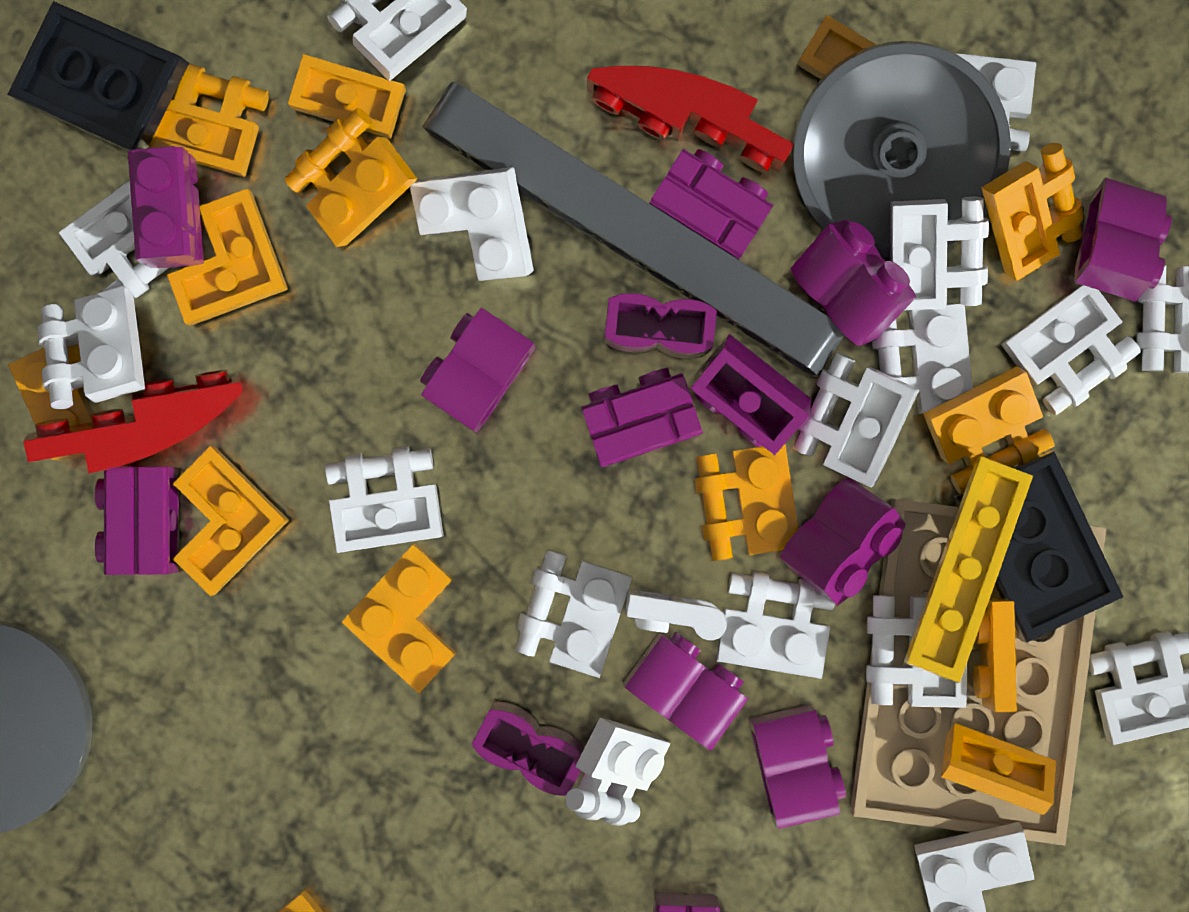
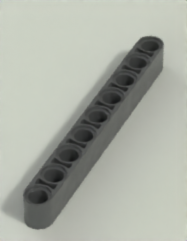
M450 82L423 124L422 128L428 134L483 170L514 167L518 191L686 298L701 301L717 310L716 317L802 371L818 377L844 337V334L827 315L465 87L455 82Z

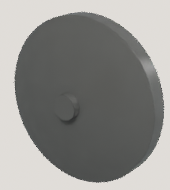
M895 41L862 49L845 58L824 75L816 84L801 109L796 123L792 150L794 173L800 194L807 209L818 224L825 229L828 224L846 219L850 222L859 223L874 237V246L881 258H891V202L945 199L948 203V220L962 218V198L973 196L984 198L981 187L1008 171L1011 138L1007 116L999 96L984 75L972 64L959 55L933 44L918 41ZM985 200L983 217H985V215L988 213ZM957 240L947 241V246L953 244Z
M0 622V833L24 826L44 815L67 795L79 778L87 761L93 729L92 709L88 692L79 672L60 648L37 632L6 622Z

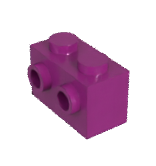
M731 334L726 336L698 370L690 388L696 393L697 399L707 409L716 414H723L737 425L738 431L749 442L758 447H765L773 455H776L810 414L811 398Z

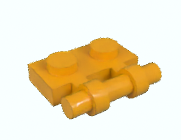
M189 64L178 85L175 98L171 100L148 148L183 147L188 151V154H191L196 159V164L245 177L259 126L255 122L241 119V114L245 107L264 111L268 104L269 91L252 87L250 80L232 76L230 80L206 74L204 67ZM204 94L223 100L220 113L195 106L197 98Z
M356 108L345 120L338 118L327 129L328 136L313 151L306 149L295 160L296 167L285 177L287 185L296 193H300L311 182L318 189L319 193L305 206L336 247L347 246L418 180L387 138L377 137L369 145L366 144L360 135L372 122L369 116L359 108ZM344 151L352 162L335 176L329 165Z
M1050 143L1042 147L1041 156L1043 164L1040 167V171L1039 167L1024 161L981 187L1004 273L1016 281L1060 255L1056 237L1061 235L1063 241L1073 242L1079 240L1083 235L1080 223L1084 219L1081 200L1074 197L1071 185L1075 179L1073 164L1070 159L1065 158L1063 146L1060 143ZM1052 196L1053 203L1048 207L1047 198Z
M1018 366L923 413L940 457L947 464L964 458L967 467L950 476L958 493L965 491L976 459L981 456L985 457L982 448L1003 437H1006L1009 446L985 458L1011 468L1030 461L1055 446L1054 440L1046 428L1030 436L1027 435L1024 426L1042 418L1043 415L1027 372Z
M784 444L776 455H773L765 447L732 451L734 472L720 474L717 454L697 456L699 478H694L696 493H702L707 524L701 526L704 541L709 540L712 561L733 558L730 537L740 535L745 537L747 555L782 551L793 534L798 530L786 445ZM737 488L742 519L727 521L723 490Z

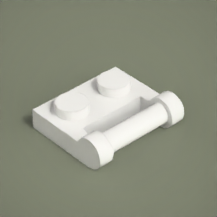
M628 589L625 611L627 617L635 618L636 628L668 633L669 623L691 626L705 640H716L725 633L727 628L726 617L711 602Z

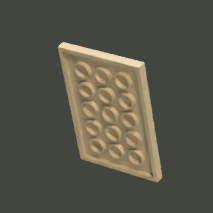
M892 499L891 506L895 508L906 526L902 532V539L898 547L891 554L884 556L879 595L895 596L894 617L910 618V596L927 597L959 509L958 507ZM1090 526L1103 552L1106 528ZM994 585L990 598H1001ZM1096 610L1027 643L1021 641L1015 628L1017 712H994L982 706V698L976 697L973 686V671L976 665H981V645L975 642L967 661L966 708L911 706L908 704V684H893V705L871 704L872 683L867 682L850 813L855 817L964 832H975L1020 822L1026 840L1065 846ZM894 635L893 665L909 666L903 663L909 648V635ZM871 651L870 664H872V651ZM954 723L1056 760L1054 802L1049 810L1042 815L942 778L946 735Z

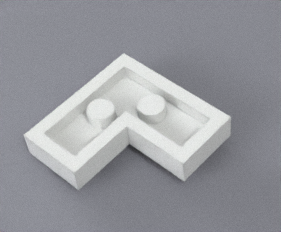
M514 167L421 178L410 186L420 235L468 230L478 281L523 277L534 271Z
M1020 822L914 845L930 912H986L982 891L1034 880L1026 838Z

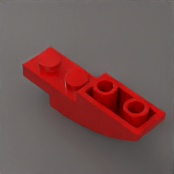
M652 66L592 68L587 77V91L593 94L591 100L596 105L612 114L618 115L623 110L639 119L637 125L640 129L657 139L665 140L668 135L678 141L687 123L695 127L693 132L697 137L716 147H721L723 143L741 152L739 158L745 164L764 173L769 168L779 173L794 146V143L750 119L758 99L732 86L707 77L675 69Z
M216 370L195 375V384L175 387L174 379L151 381L145 383V389L141 393L132 395L131 401L134 415L124 416L123 409H112L91 414V422L69 426L68 418L36 423V432L28 433L23 441L27 461L33 462L84 453L88 474L120 467L149 457L177 444L220 415L243 393L240 377L229 378L227 370Z

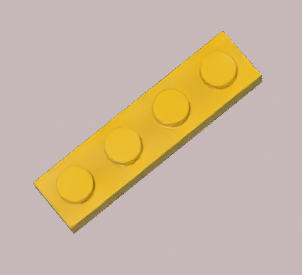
M982 456L976 459L903 663L960 683L1032 481V475Z

